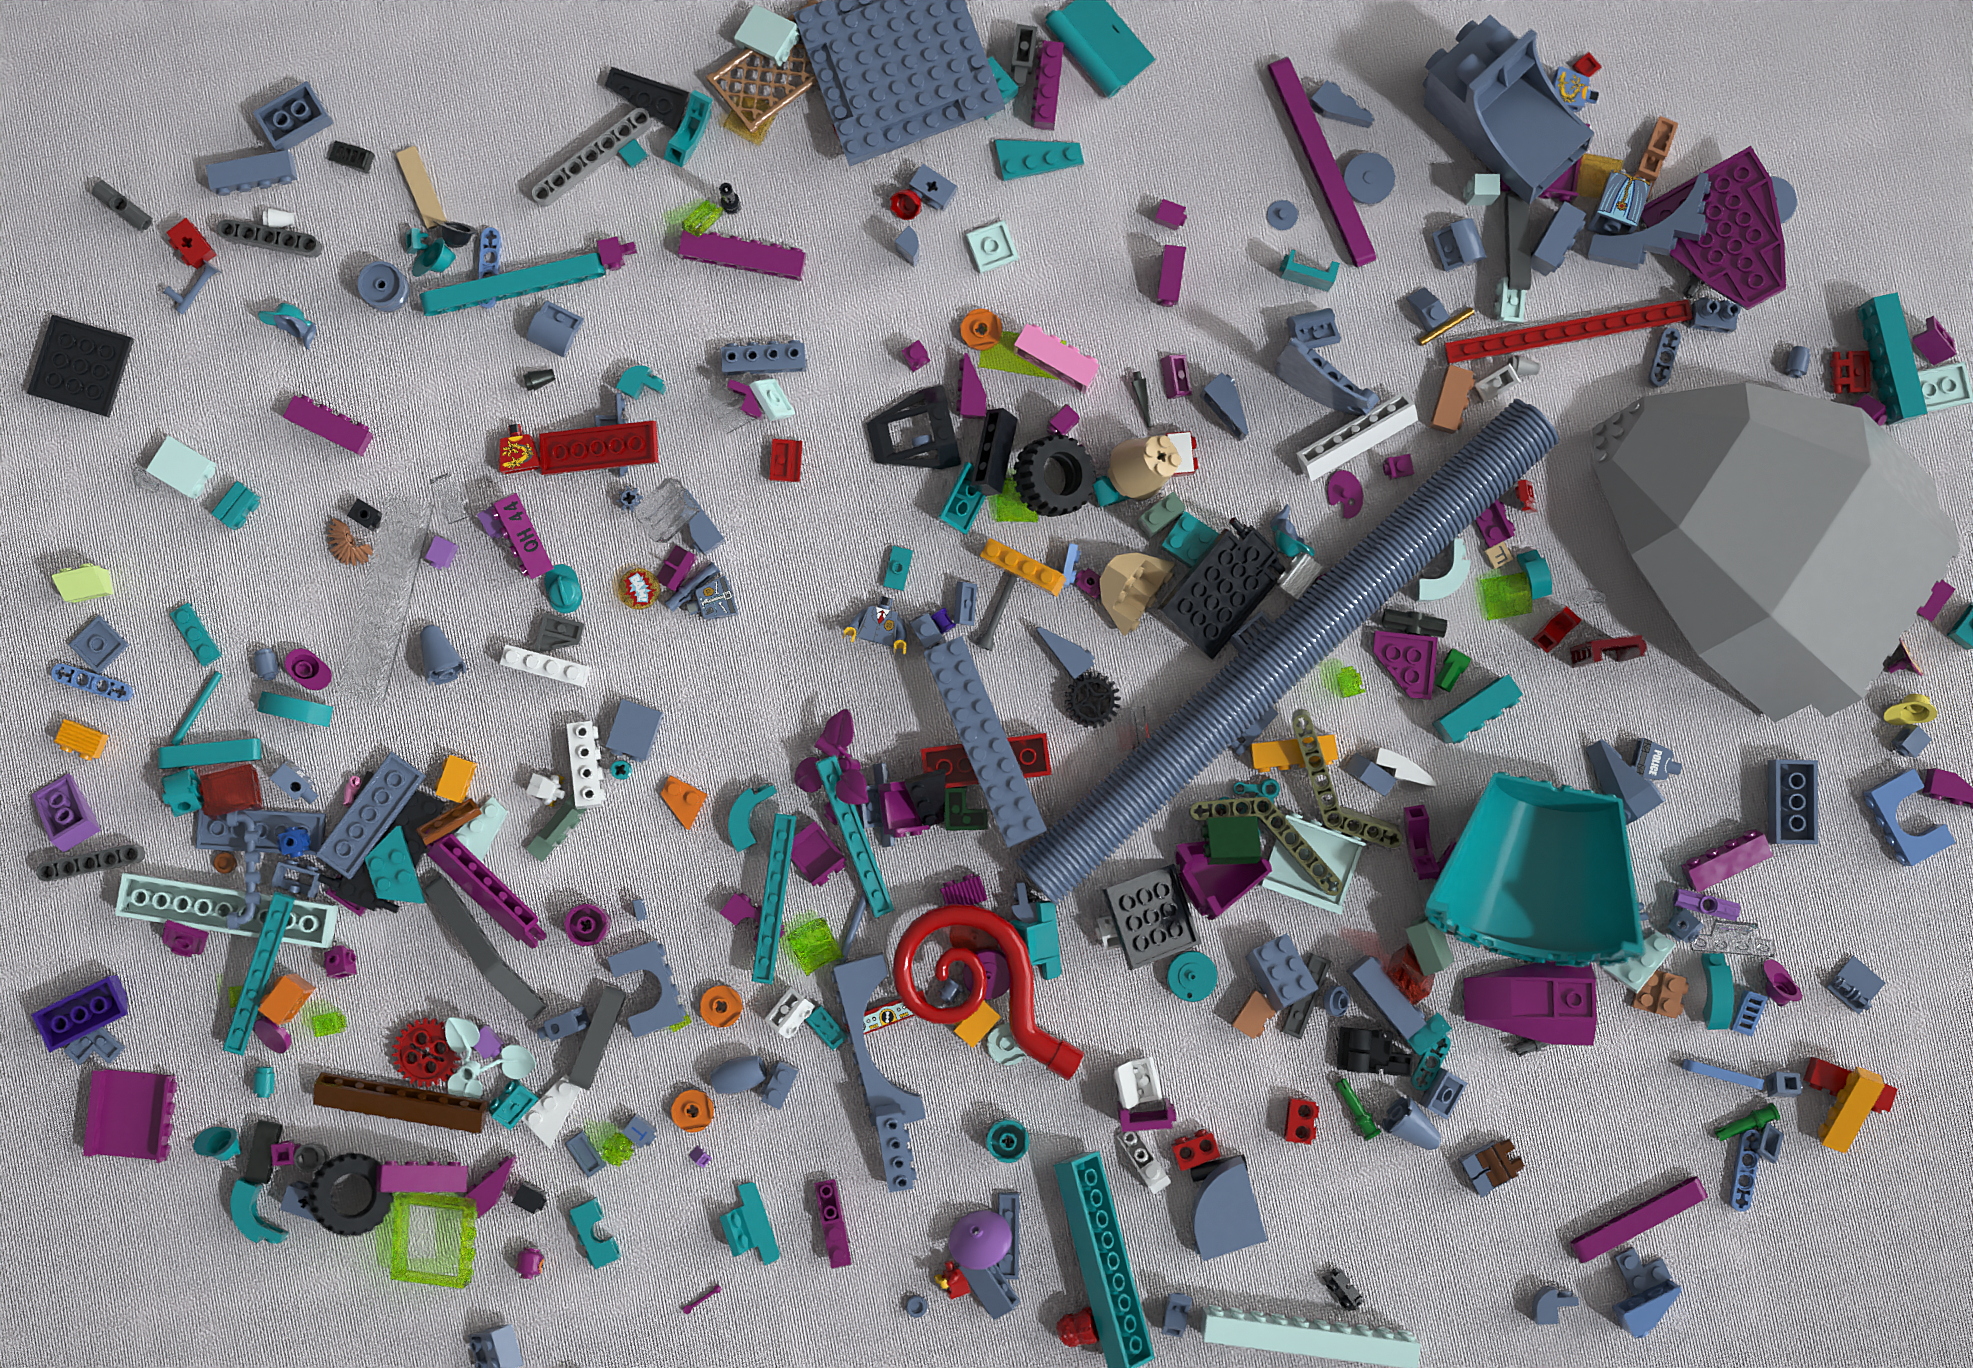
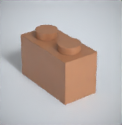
M1252 989L1231 1022V1025L1252 1039H1255L1256 1036L1259 1038L1265 1030L1264 1023L1267 1019L1271 1020L1276 1012L1267 997Z

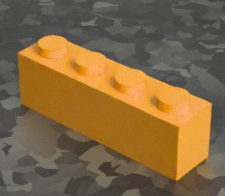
M989 538L980 554V557L985 562L1055 597L1058 596L1066 581L1062 573Z
M1335 734L1317 736L1326 765L1333 764L1332 760L1338 759ZM1312 737L1303 739L1304 743H1311L1313 741ZM1297 739L1249 745L1252 769H1258V773L1270 772V767L1288 770L1291 769V765L1299 764V768H1306ZM1312 756L1309 761L1317 762L1320 758Z
M1856 1066L1853 1072L1849 1073L1847 1084L1844 1089L1839 1091L1837 1101L1834 1107H1830L1825 1123L1819 1126L1818 1135L1823 1146L1845 1154L1847 1153L1885 1086L1880 1074Z

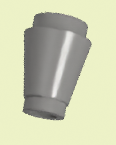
M1518 355L1515 357L1511 356L1507 365L1511 364L1517 376L1537 375L1540 370L1539 363Z

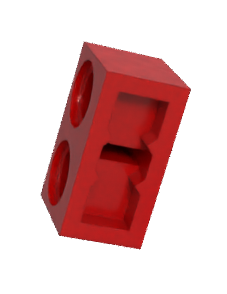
M1288 1097L1283 1137L1285 1141L1311 1145L1312 1139L1315 1140L1317 1128L1314 1127V1119L1318 1118L1319 1106H1316V1101ZM1301 1105L1308 1106V1113L1306 1115H1299L1298 1109ZM1299 1126H1304L1306 1128L1305 1134L1301 1137L1296 1136V1129Z
M1206 1128L1194 1132L1195 1136L1189 1138L1182 1136L1175 1139V1143L1171 1144L1181 1171L1221 1157L1211 1130L1206 1131ZM1205 1139L1209 1140L1210 1147L1207 1150H1201L1199 1147L1200 1142ZM1189 1147L1191 1150L1188 1157H1181L1179 1154L1181 1148Z

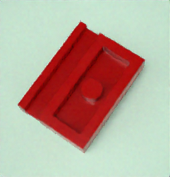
M772 439L770 481L800 483L802 440Z
M1526 479L1517 481L1518 486L1515 487L1517 499H1520L1525 504L1522 511L1528 514L1536 513L1537 509L1533 508V503L1536 502L1532 482Z

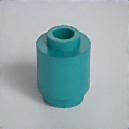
M256 1067V1072H253L252 1093L257 1094L258 1098H269L270 1094L274 1093L275 1072H273V1067Z

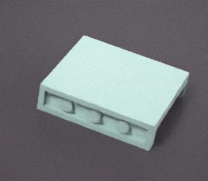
M1292 812L1290 815H1284L1341 880L1343 885L1342 891L1335 896L1325 894L1277 839H1275L1268 859L1272 872L1260 881L1259 886L1341 915L1348 887L1362 847L1366 843L1361 842L1362 838L1353 835L1347 837L1342 835L1340 831L1322 828V823L1310 819L1309 823L1303 821V816ZM1291 832L1285 835L1287 844H1292L1295 841V836ZM1302 848L1299 851V857L1301 860H1306L1309 852L1307 849ZM1316 864L1313 867V873L1316 876H1320L1323 868L1320 864ZM1326 877L1320 880V882L1324 880L1329 884L1328 890L1335 891V882H1329Z

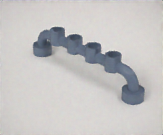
M237 809L227 811V823L229 827L239 826V822H243L246 825V912L242 916H239L238 912L227 914L229 930L239 929L241 924L251 920L255 913V905L261 903L260 892H255V884H260L261 882L260 871H255V863H260L261 861L260 851H255V843H260V831L255 830L254 821L250 816L240 814Z

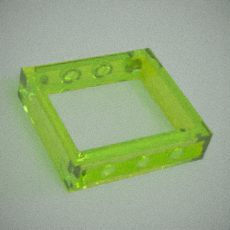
M400 1192L397 1194L394 1201L390 1280L458 1289L467 1287L472 1282V1276L474 1275L472 1262L475 1259L476 1250L473 1248L477 1235L475 1220L478 1215L476 1199L421 1192ZM410 1205L462 1211L458 1276L407 1270Z

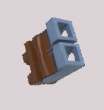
M1509 1138L1499 1142L1493 1140L1458 1158L1481 1198L1488 1195V1192L1516 1178L1518 1176L1517 1172L1525 1167L1520 1156L1508 1159L1506 1154L1515 1149Z

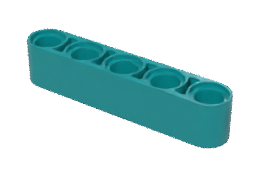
M259 738L159 747L157 748L158 769L262 760L261 741Z

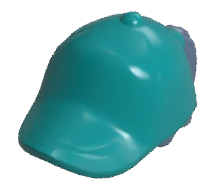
M280 303L274 311L258 312L259 318L263 323L277 326L280 330H286L294 337H302L305 348L310 350V344L315 337L317 328L313 322L305 319L300 308L292 304Z
M1286 504L1284 509L1270 523V528L1275 533V545L1278 548V552L1288 557H1294L1300 552L1314 556L1315 550L1311 546L1304 544V539L1298 536L1296 528L1288 520L1290 507Z

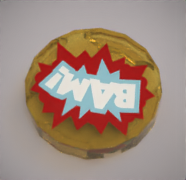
M635 568L622 576L619 582L618 593L626 606L636 610H644L654 605L659 598L661 586L658 578L652 572L642 568Z

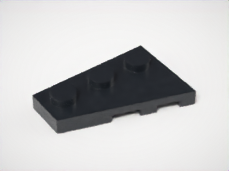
M945 768L905 779V786L923 826H933L944 822Z

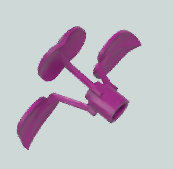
M843 709L830 717L825 725L824 734L826 740L830 744H836V749L845 756L838 761L842 774L840 775L841 780L835 786L836 795L844 803L859 805L869 802L866 781L860 771V762L857 759H852L851 754H848L841 748V746H849L854 736V725L850 711ZM816 757L804 759L795 771V783L805 792H816L823 785L814 763L820 760Z

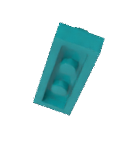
M186 603L170 613L203 667L208 666L223 656L190 603Z

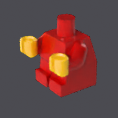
M952 1260L945 1262L946 1270L943 1271V1275L937 1274L934 1276V1279L943 1289L947 1288L945 1290L946 1296L952 1300L970 1293L968 1282L961 1270L954 1266Z

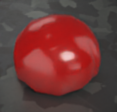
M901 189L889 199L891 200L890 209L898 218L904 221L913 220L921 211V199L916 192L910 189Z

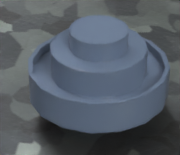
M1333 985L1324 995V1008L1329 1015L1340 1017L1347 1011L1349 993L1345 987Z

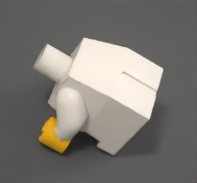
M533 773L526 793L543 798V804L554 807L556 798L562 799L565 795V791L560 790L563 784L562 780H565V778L558 774L548 778L544 775Z

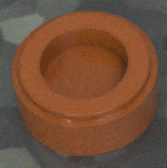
M220 853L214 859V868L219 873H230L236 868L237 860L231 853Z

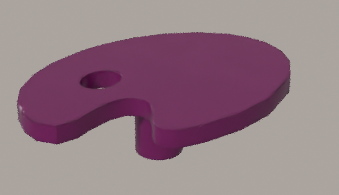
M1346 470L1336 472L1328 484V500L1331 506L1342 502L1344 504L1343 517L1351 519L1362 508V487L1356 476ZM1351 498L1354 500V505L1352 506L1349 504V499Z

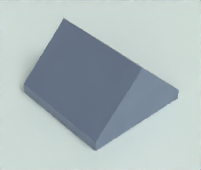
M1440 1067L1431 1086L1424 1092L1419 1104L1448 1120L1468 1083Z

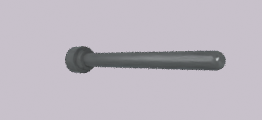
M1009 575L987 631L982 637H979L977 646L992 651L995 644L993 642L994 633L1017 577Z

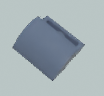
M1472 218L1451 223L1450 226L1432 233L1446 272L1487 258L1474 219Z
M546 300L541 310L536 312L527 333V340L564 358L574 343V337L584 323V318Z
M1331 308L1289 316L1286 323L1292 339L1294 337L1297 338L1309 349L1340 343L1341 337L1334 322L1335 314Z

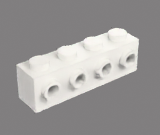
M592 721L567 724L575 806L577 809L601 807L602 801L606 800L605 789L600 788V780H603L602 767L598 768L597 759H601L600 747H596L595 739L599 738L598 727L593 726Z

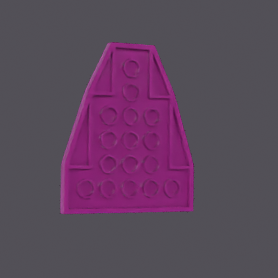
M1751 146L1703 172L1708 174V181L1711 182L1709 193L1704 194L1703 201L1706 202L1703 215H1705V222L1708 223L1706 234L1701 235L1700 241L1677 237L1676 247L1674 250L1671 249L1669 254L1706 286L1734 303L1739 304L1746 310L1786 290L1785 243L1773 182ZM1699 175L1644 205L1640 217L1647 229L1669 217L1682 205L1694 188Z

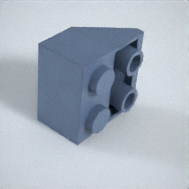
M512 1324L499 1325L468 1335L470 1340L469 1346L475 1358L476 1368H519L524 1365Z

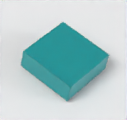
M635 138L619 150L620 155L631 168H634L648 157Z

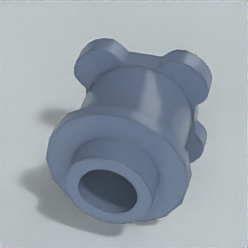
M948 977V982L942 989H938L941 992L939 997L947 1004L950 1001L955 1003V998L961 992H965L963 988Z

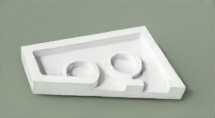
M568 1073L521 1118L549 1149L552 1147L582 1089L568 1083L570 1078Z

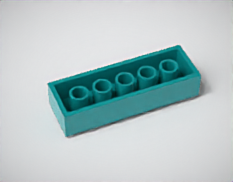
M1898 292L1873 297L1858 306V318L1863 324V338L1867 341L1869 359L1873 365L1872 375L1878 385L1877 395L1882 404L1886 406L1887 426L1912 421L1928 414Z

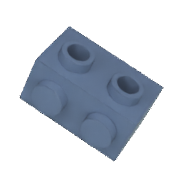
M782 1060L778 1065L774 1063L769 1073L772 1076L770 1083H765L760 1092V1095L763 1096L761 1101L780 1110L800 1069Z

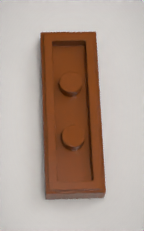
M470 798L415 830L424 844L428 845L482 813L473 799Z

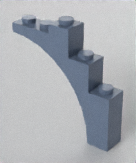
M1699 173L1695 186L1686 200L1673 214L1660 223L1646 230L1628 235L1606 236L1594 234L1588 253L1589 260L1639 270L1640 264L1645 262L1647 252L1669 256L1670 250H1674L1676 247L1677 237L1700 241L1701 235H1705L1708 228V223L1705 222V215H1703L1706 203L1703 201L1704 194L1709 193L1711 182L1708 181V174Z

